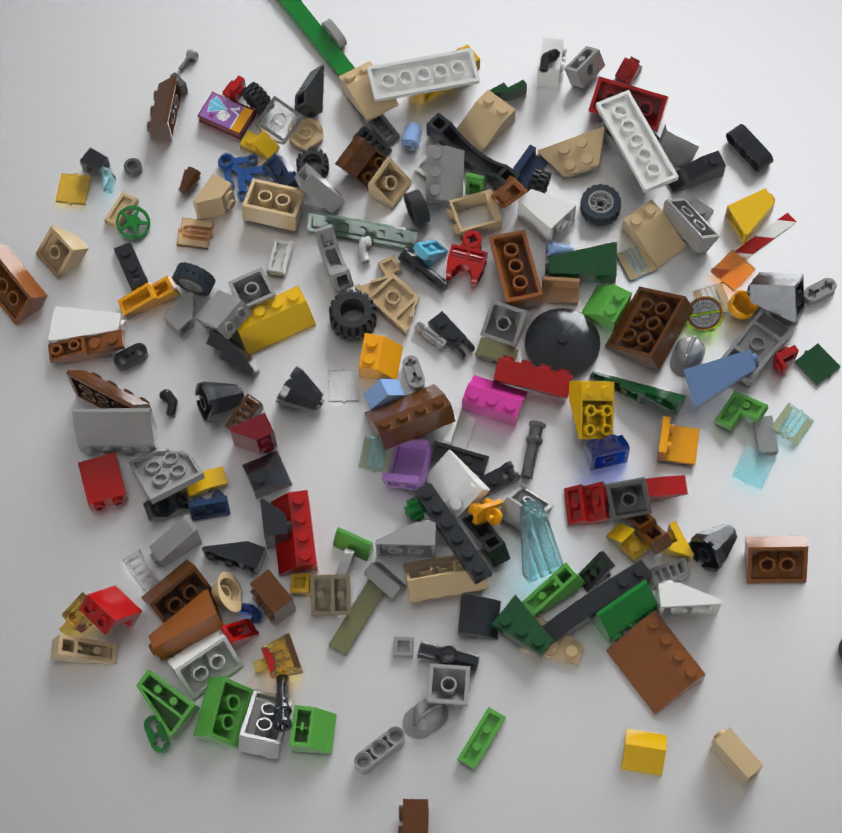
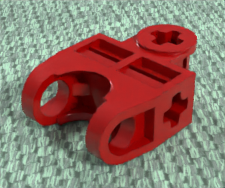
M470 230L464 234L461 246L451 245L447 258L446 280L451 281L458 272L466 271L471 276L470 285L476 287L479 284L488 260V252L481 251L482 237L479 232Z

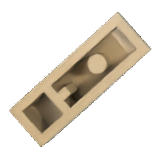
M59 634L52 640L50 659L72 663L115 664L117 644Z

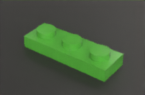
M488 707L457 761L475 771L506 717Z

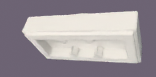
M275 238L266 270L267 274L285 277L293 248V241Z

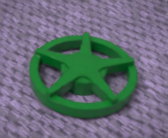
M127 206L118 213L116 228L127 239H140L149 231L150 217L144 209L138 206ZM127 210H136L134 215L129 216L124 213ZM139 211L144 214L147 221L140 220L138 217ZM122 215L126 219L125 225H123L120 228L119 217ZM140 225H147L146 230L138 235L137 229ZM126 228L133 230L135 236L128 235L122 230Z

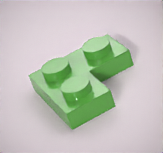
M734 391L716 417L715 423L733 431L742 416L759 423L769 409L768 404Z

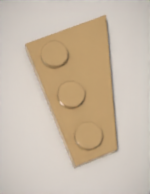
M538 615L535 616V619L541 626L547 623ZM566 635L553 643L543 657L579 666L584 645ZM521 646L520 651L532 653L528 649Z

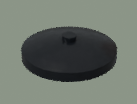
M568 308L548 310L537 316L527 329L525 352L528 360L533 362V366L540 367V364L551 366V370L554 371L565 369L570 371V375H573V378H577L589 371L599 356V332L586 315Z

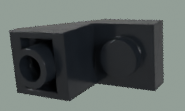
M176 492L154 504L150 500L143 504L149 521H165L190 511L186 492Z

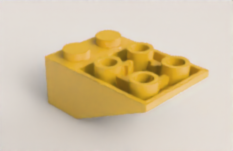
M569 381V402L578 438L613 439L614 382Z

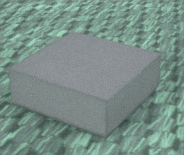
M394 637L393 658L413 659L414 637Z

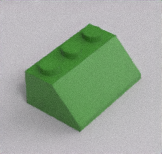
M209 677L193 736L210 743L238 748L239 734L254 690L226 677Z

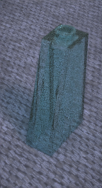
M530 499L524 503L525 505L519 507L522 573L528 583L554 573L564 564L544 505L538 499Z

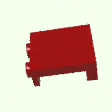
M115 452L78 462L87 503L91 511H101L111 505L119 506L129 500L119 467V460Z
M116 585L88 594L79 607V611L104 635L109 634L115 625L123 622L128 627L133 626L142 613V610Z

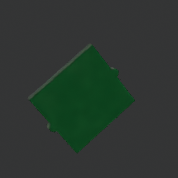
M818 343L810 350H805L804 354L794 362L817 386L825 379H830L831 375L841 367Z

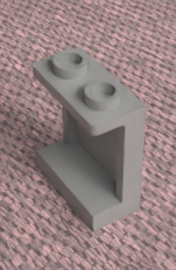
M218 290L194 318L206 330L209 331L212 328L219 331L226 339H229L252 311L241 299Z

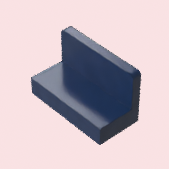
M531 144L528 146L513 167L521 175L520 183L526 189L535 169L538 167L544 170L547 166V161L536 155V147Z
M274 153L262 164L275 183L286 186L297 184L295 179L297 173L285 157Z

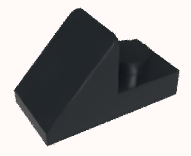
M604 551L599 552L579 573L586 582L583 587L587 592L611 576L610 571L615 567V564Z

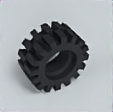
M252 82L241 91L247 105L255 109L259 116L265 115L274 106L273 101L270 99L271 97L267 95V92L258 83Z
M315 147L314 151H311V148H308V152L305 149L302 150L303 154L299 153L298 158H296L297 173L306 163L317 161L320 166L314 170L325 179V175L329 173L327 154H323L321 149L318 152V149Z
M537 167L530 178L527 192L531 189L542 193L547 192V187L551 180V172Z

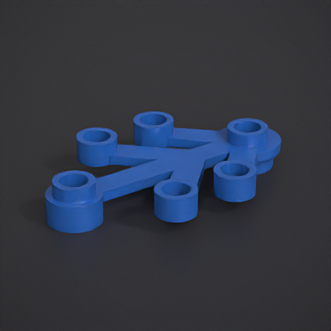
M224 153L218 159V166L221 170H224L225 180L232 183L233 190L235 185L232 180L231 170L237 174L239 188L237 196L239 201L244 202L245 197H240V195L247 194L248 192L245 180L251 184L253 178L257 179L252 176L254 174L270 175L268 172L263 171L265 169L263 165L256 166L258 158L255 154L234 158L233 155ZM248 163L251 167L241 168L238 165Z

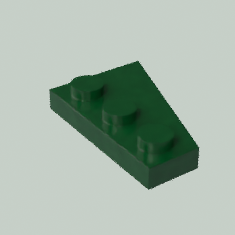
M516 594L492 623L494 629L540 658L545 655L553 644V639Z

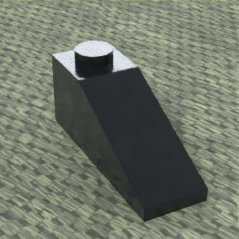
M719 150L703 155L677 170L678 180L669 183L672 192L676 193L722 177L726 164Z
M471 514L462 519L468 532L493 568L511 559L505 542L489 522L475 525L472 523L474 516Z

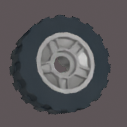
M606 184L588 187L583 192L580 203V211L584 220L596 226H606L616 221L621 209L619 193L613 187H609Z
M180 262L172 276L173 281L178 286L198 296H209L216 281L214 276L205 269L186 262Z

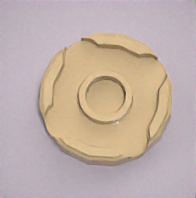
M299 118L292 122L288 129L289 143L299 151L305 149L307 152L308 148H311L312 151L314 147H319L323 141V128L313 118Z

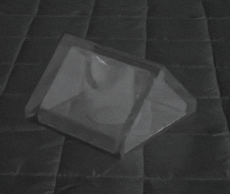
M274 96L256 121L255 126L260 133L264 131L276 143L285 145L304 116Z

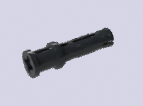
M406 247L401 252L398 260L406 263L411 271L420 273L441 292L448 287L449 282L427 266L423 259L412 253L409 247Z
M279 674L276 678L277 705L274 707L273 713L276 716L274 728L278 731H287L292 727V721L290 720L292 708L289 705V677L286 674Z

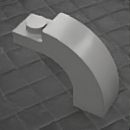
M332 224L315 229L314 233L319 252L336 292L353 287L354 284L350 270L342 257Z

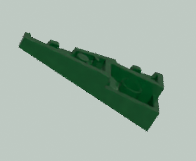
M596 371L590 374V378L594 381L614 382V391L639 404L645 398L678 415L685 403L686 395Z

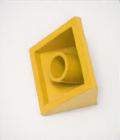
M626 729L621 769L662 776L667 735Z

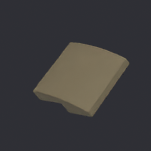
M310 575L311 615H351L350 575Z

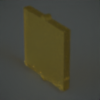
M61 173L55 201L57 203H66L70 206L72 204L86 205L91 176L78 175V173Z

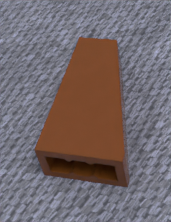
M208 589L200 593L149 635L151 642L148 645L153 655L157 654L161 661L218 631L224 625L218 606Z

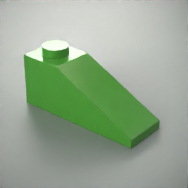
M565 562L524 599L522 603L535 617L572 596L586 582L573 567Z

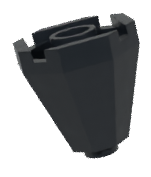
M296 366L290 374L291 378L286 380L279 392L276 402L283 406L314 412L315 409L320 410L325 402L322 399L324 394L304 370Z
M204 381L197 383L195 389V396L199 395L200 400L196 401L202 419L207 420V423L215 422L229 413L244 398L242 388H239L236 384Z
M721 524L696 533L688 543L694 553L693 559L696 562L700 560L703 563L701 565L703 569L717 572L725 563L737 539L736 530L727 524Z

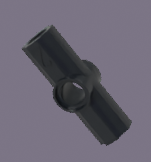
M421 641L417 658L437 664L470 666V672L476 673L480 655L457 650L453 646H441ZM450 653L454 658L452 660H445L443 656Z

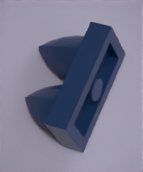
M218 489L212 494L211 498L205 499L198 495L193 501L188 502L192 521L231 514L227 495H224Z

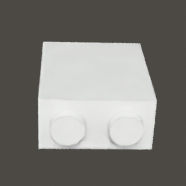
M532 189L518 199L517 219L546 244L547 242L555 241L575 223L576 204Z

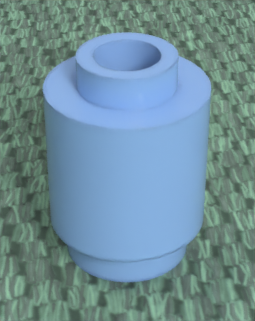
M410 122L405 126L401 145L406 150L418 148L422 134L419 124Z

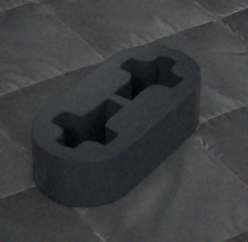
M136 343L115 354L114 364L118 370L125 371L145 361L148 357V350L144 344ZM136 351H142V355H139ZM121 358L125 360V364H122L120 362Z

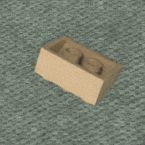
M253 178L242 204L243 220L296 231L302 215L305 192L300 188Z

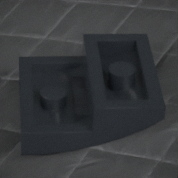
M461 594L458 635L498 640V631L492 627V623L500 614L501 601Z

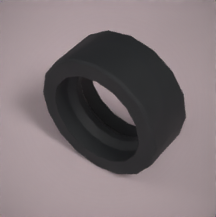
M417 189L404 194L405 205L413 224L420 226L430 222L429 209L420 190Z

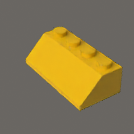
M295 286L276 295L272 299L249 308L252 313L235 332L244 349L249 355H252L315 326L316 323L299 286Z

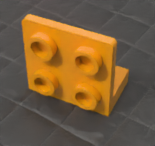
M663 416L657 460L694 466L696 464L700 430L670 424L671 417Z

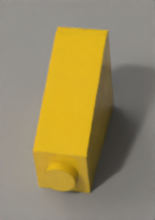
M765 188L727 206L725 215L743 244L751 238L772 213L775 198Z

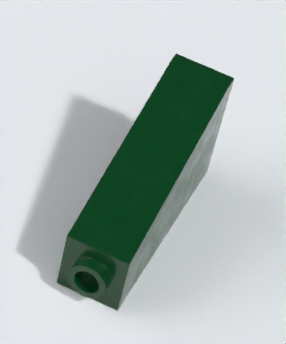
M617 242L549 256V263H545V274H548V277L578 278L580 283L615 284L617 276Z

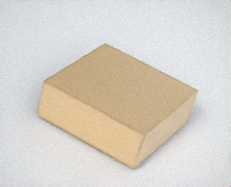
M394 255L377 262V266L383 276L391 273L395 275L402 273V269Z

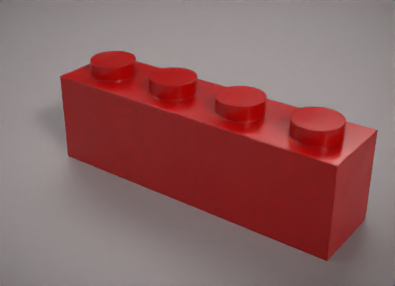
M503 355V358L498 357L493 381L568 398L569 381H572L573 375H570V371L565 369L554 371L551 370V366L540 364V367L533 366V362L522 360L520 363L514 361V357Z

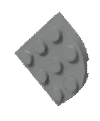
M169 448L158 449L129 462L132 471L152 504L205 478L195 459L182 450L177 452L170 451Z

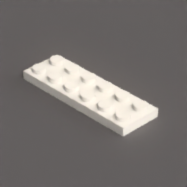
M472 48L367 66L366 69L374 102L480 83Z
M629 90L596 103V109L644 193L678 180L675 169Z

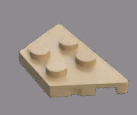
M604 126L540 149L538 153L565 179L600 167L603 149Z
M394 273L385 275L383 278L373 279L370 283L355 286L356 291L361 290L362 294L367 293L368 298L371 297L373 299V303H375L378 311L401 331L408 334L420 300V296Z

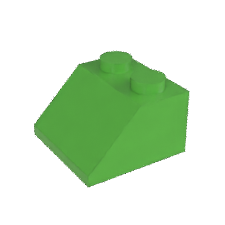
M597 285L581 313L586 315L593 323L613 332L631 302L632 293L617 285Z

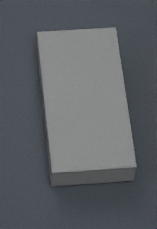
M763 416L759 423L753 421L758 455L778 454L776 433L771 427L774 424L772 416Z

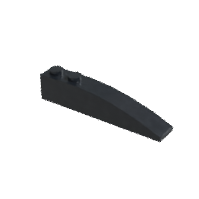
M641 559L590 591L542 627L553 639V643L595 618L596 612L643 580H646L649 584L653 574Z

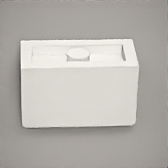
M454 406L453 413L456 422L448 424L443 443L467 450L476 418L462 414V408Z

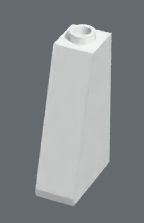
M55 306L48 342L52 344L82 335L88 338L118 329L125 331L126 321L121 313Z

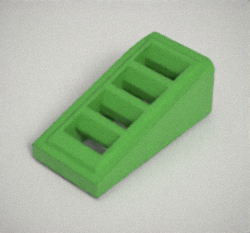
M466 173V194L471 195L485 191V176Z

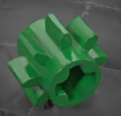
M415 497L407 500V506L403 507L408 519H414L416 522L425 519L424 513L426 512Z

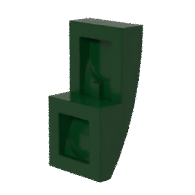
M521 80L507 87L503 82L490 89V91L503 101H509L526 95L527 84L524 80Z

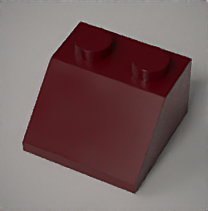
M265 413L229 428L233 443L237 447L258 454L269 453L275 447H278L274 430Z

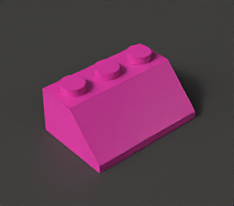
M474 375L469 381L462 398V410L516 426L528 392Z

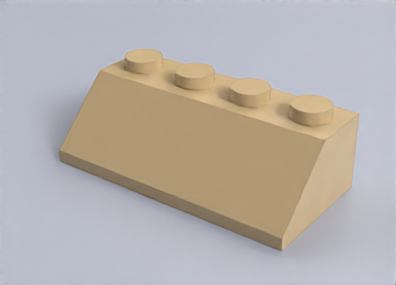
M455 555L403 563L410 602H423L426 599L432 598L441 599L448 595H461L471 591L480 592L489 588L488 579L475 585Z

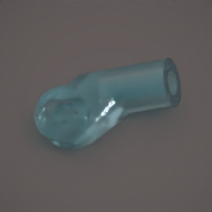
M102 167L99 170V174L106 182L103 191L110 194L113 191L116 176L109 168Z

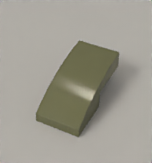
M482 337L475 355L489 362H497L498 357L503 358V355L514 357V361H516L519 350L501 342Z

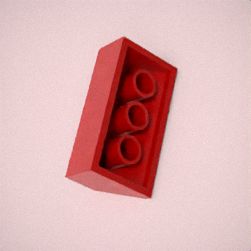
M599 76L589 106V112L599 114L596 109L597 102L629 90L650 128L658 132L667 109L669 96Z
M308 490L288 492L270 502L286 514L287 521H291L292 533H288L289 540L276 546L279 576L318 571Z

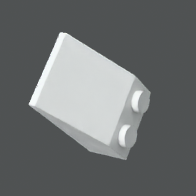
M448 450L428 472L426 478L427 483L433 485L449 510L457 518H465L469 514L470 504L475 501L479 503L490 491L451 450Z
M671 580L659 583L655 594L658 604L656 610L661 618L715 616L718 614L722 604L721 599L679 582L673 583Z

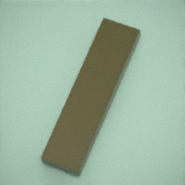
M370 579L351 607V615H346L328 644L329 647L345 656L384 595V592Z

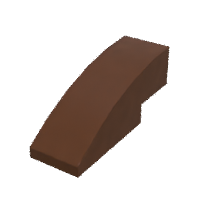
M650 514L623 518L627 525L635 530V535L655 555L672 545L668 533L657 525L656 519Z

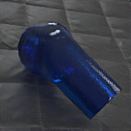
M241 603V610L238 613L250 614L252 616L251 622L259 624L261 618H263V613L253 604Z

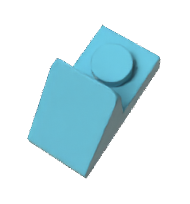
M436 239L418 242L413 247L417 252L416 256L423 259V262L429 267H432L448 253V250Z

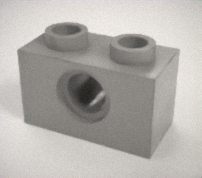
M585 46L564 70L571 85L584 88L606 65L599 49Z

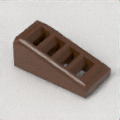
M247 394L229 418L225 427L229 429L235 426L234 422L238 424L244 422L238 418L239 416L246 419V421L258 416L264 409L263 404L250 394ZM247 410L250 413V415H247L243 411Z

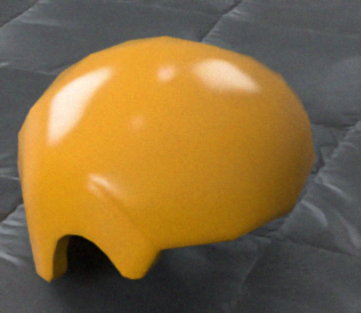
M738 290L728 301L729 312L740 320L749 319L758 309L757 305L750 302V296H748L746 290Z

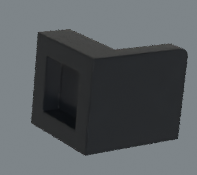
M91 147L79 160L82 169L88 173L91 169L98 172L102 166L110 167L108 157Z

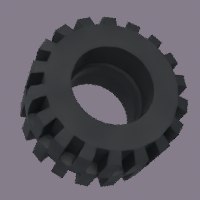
M349 289V292L342 291V295L337 294L335 300L332 299L331 306H329L330 323L332 330H335V334L337 336L341 334V339L345 340L348 338L349 341H353V339L359 341L361 340L360 337H364L365 333L371 334L373 327H376V306L373 303V299L371 297L368 298L367 293L362 294L361 290L354 292L353 289ZM350 310H358L363 313L362 317L358 320L350 321L343 318V315Z

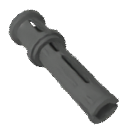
M535 420L529 422V435L525 439L527 449L520 475L521 478L527 480L533 479L538 449L543 443V439H541L543 429L546 428L545 423Z

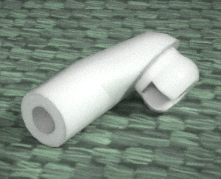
M370 236L359 239L358 253L362 264L371 262L366 247L372 245Z

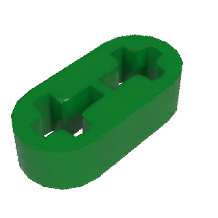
M157 716L147 717L144 721V729L154 752L164 754L170 748V741L165 728L159 722ZM152 721L159 723L156 725L158 731L154 733L152 728H148L151 726L150 722ZM159 736L162 742H165L161 749L159 746L155 747L158 744L156 737Z

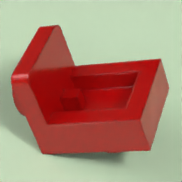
M632 56L630 59L624 57L615 77L631 85L639 69L642 70L643 68L639 64L640 60Z
M238 75L234 81L231 80L222 91L223 96L237 102L242 96L241 91L246 88L245 78Z
M796 345L791 347L785 346L774 356L773 368L781 376H785L788 367L786 363L796 359L799 350Z

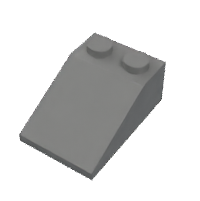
M421 520L375 540L377 557L436 558V522Z
M254 689L239 734L238 751L278 759L285 731H278L274 728L276 716L273 710L277 705L276 694ZM289 697V705L292 707L293 698Z

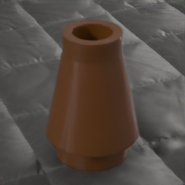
M193 167L185 169L178 190L188 195L201 179V172Z

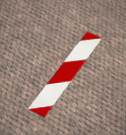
M787 212L711 269L719 278L723 277L797 221Z

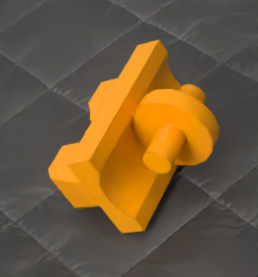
M485 498L481 501V504L476 501L472 502L468 513L474 516L472 523L475 525L489 522L491 525L500 524L503 514L499 508L502 506L503 501L500 499L492 501L489 498Z

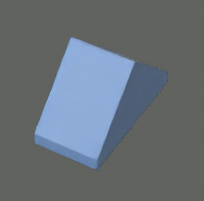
M380 379L364 393L370 410L406 396L398 379Z

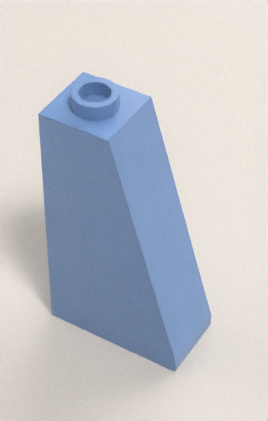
M750 349L684 369L694 407L702 406L756 371V365L759 364L756 353L752 354Z

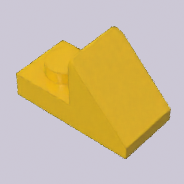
M248 130L239 143L240 148L266 160L280 149V146L264 131H261L258 135Z
M674 521L667 528L672 545L663 550L662 553L676 559L685 557L689 563L693 560L694 553L677 522Z
M619 523L606 535V538L628 559L635 563L648 551V547L634 535L635 530Z

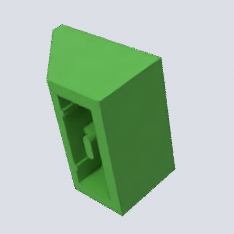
M295 705L289 744L291 751L332 755L337 714L317 707Z

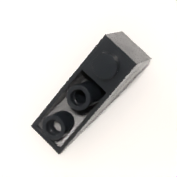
M324 65L312 70L295 94L294 111L308 118H313L323 111Z
M249 541L203 546L202 548L206 559L216 562V560L224 562L223 564L230 568H241L244 573L250 575L253 573L259 575L267 556L266 547Z

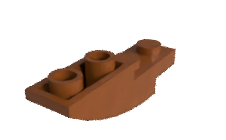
M122 329L88 338L82 335L48 344L49 360L51 363H71L111 356V352L126 349L124 331Z

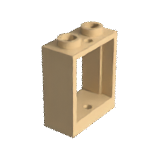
M491 189L449 201L447 214L449 219H453V231L455 235L458 234L460 240H463L464 234L470 230H475L482 235L502 229V217L496 202L490 197L492 195ZM486 204L491 221L462 228L457 211Z

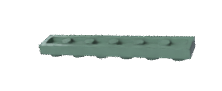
M314 211L309 212L308 231L314 232L315 229L332 224L336 236L358 240L361 237L370 236L371 241L374 243L402 248L409 247L410 249H413L417 243L418 230Z

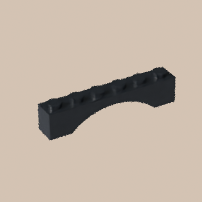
M439 112L426 124L428 137L440 145L464 150V164L478 175L485 176V180L496 189L504 185L509 176L521 182V175L507 164L497 162L480 152L464 138L451 121Z

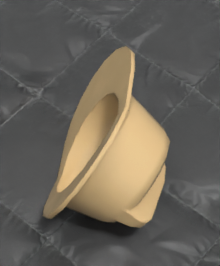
M222 572L218 577V581L212 586V597L216 605L220 607L225 606L230 611L238 613L242 606L240 584L234 575L229 572Z

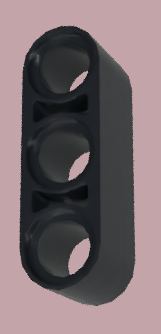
M739 124L726 133L728 143L756 172H760L774 162L772 154L744 124Z

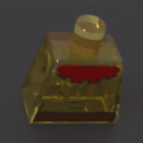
M82 592L62 613V617L66 622L59 630L64 635L69 636L74 630L83 633L93 625L79 611V607L88 594Z
M290 633L263 646L261 651L264 658L253 662L256 673L268 669L271 679L277 678L279 674L291 676L303 673Z

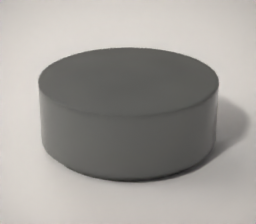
M130 158L125 161L124 170L128 176L136 177L141 174L143 168L140 160Z

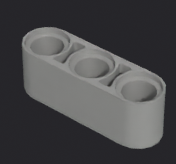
M398 726L389 728L360 751L354 758L357 772L360 774L370 773L398 751L405 743L403 729ZM393 734L401 735V739L397 742L392 741L390 737ZM376 747H384L385 752L383 754H376L374 752ZM362 759L369 761L366 767H360L358 763Z

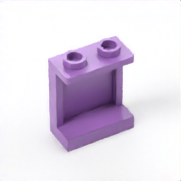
M423 438L412 439L394 447L388 473L383 472L381 479L387 487L417 490L425 486L433 447L429 441Z

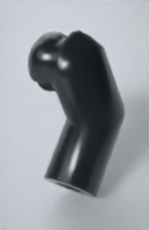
M558 49L549 50L541 56L540 72H548L549 64L560 57Z
M164 389L160 392L159 397L168 403L166 415L175 416L178 399L171 390Z

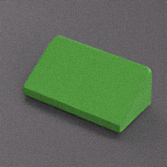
M337 527L333 546L343 551L345 548L355 550L356 557L368 561L374 550L373 542Z

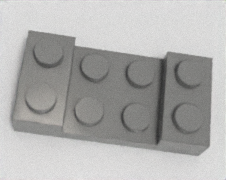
M762 308L721 358L750 349L752 354L756 353L759 364L756 365L757 370L740 380L750 387L773 355L793 334L795 326L783 324L774 318L770 311Z

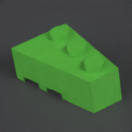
M150 669L146 671L136 685L156 714L159 722L165 728L168 736L173 740H177L200 707Z

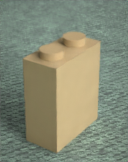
M730 727L726 731L721 729L714 735L710 751L739 784L744 787L759 774L764 765Z

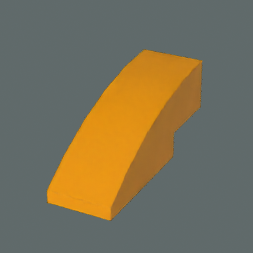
M167 275L153 284L149 282L117 301L123 315L127 317L166 303L179 296L180 293L173 279Z

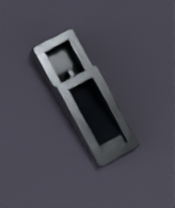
M211 330L206 344L222 351L219 359L251 374H259L260 369L237 341L231 337L226 339L219 331Z

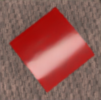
M601 481L586 486L579 484L564 488L569 526L587 525L610 520L604 482Z

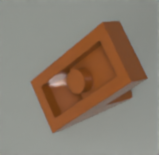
M509 176L505 184L495 190L490 197L504 209L526 194L528 190L516 178Z

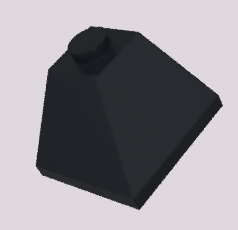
M278 450L242 465L256 499L292 485Z
M260 499L264 538L267 549H271L289 540L288 533H292L291 521H287L286 514L265 499Z

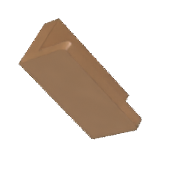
M543 276L542 303L578 305L580 279Z

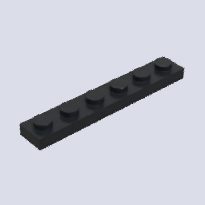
M429 483L415 490L414 496L431 521L436 522L437 530L476 585L491 577V569L433 485Z

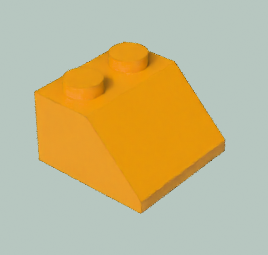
M365 333L358 367L359 377L397 379L403 346L383 335Z

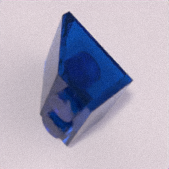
M612 434L601 440L591 439L584 445V453L590 471L627 463L630 447L623 435L617 436Z

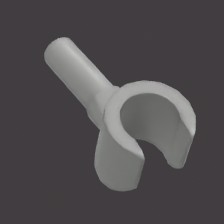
M188 49L186 58L178 69L182 71L190 59L196 61L199 57L198 51Z

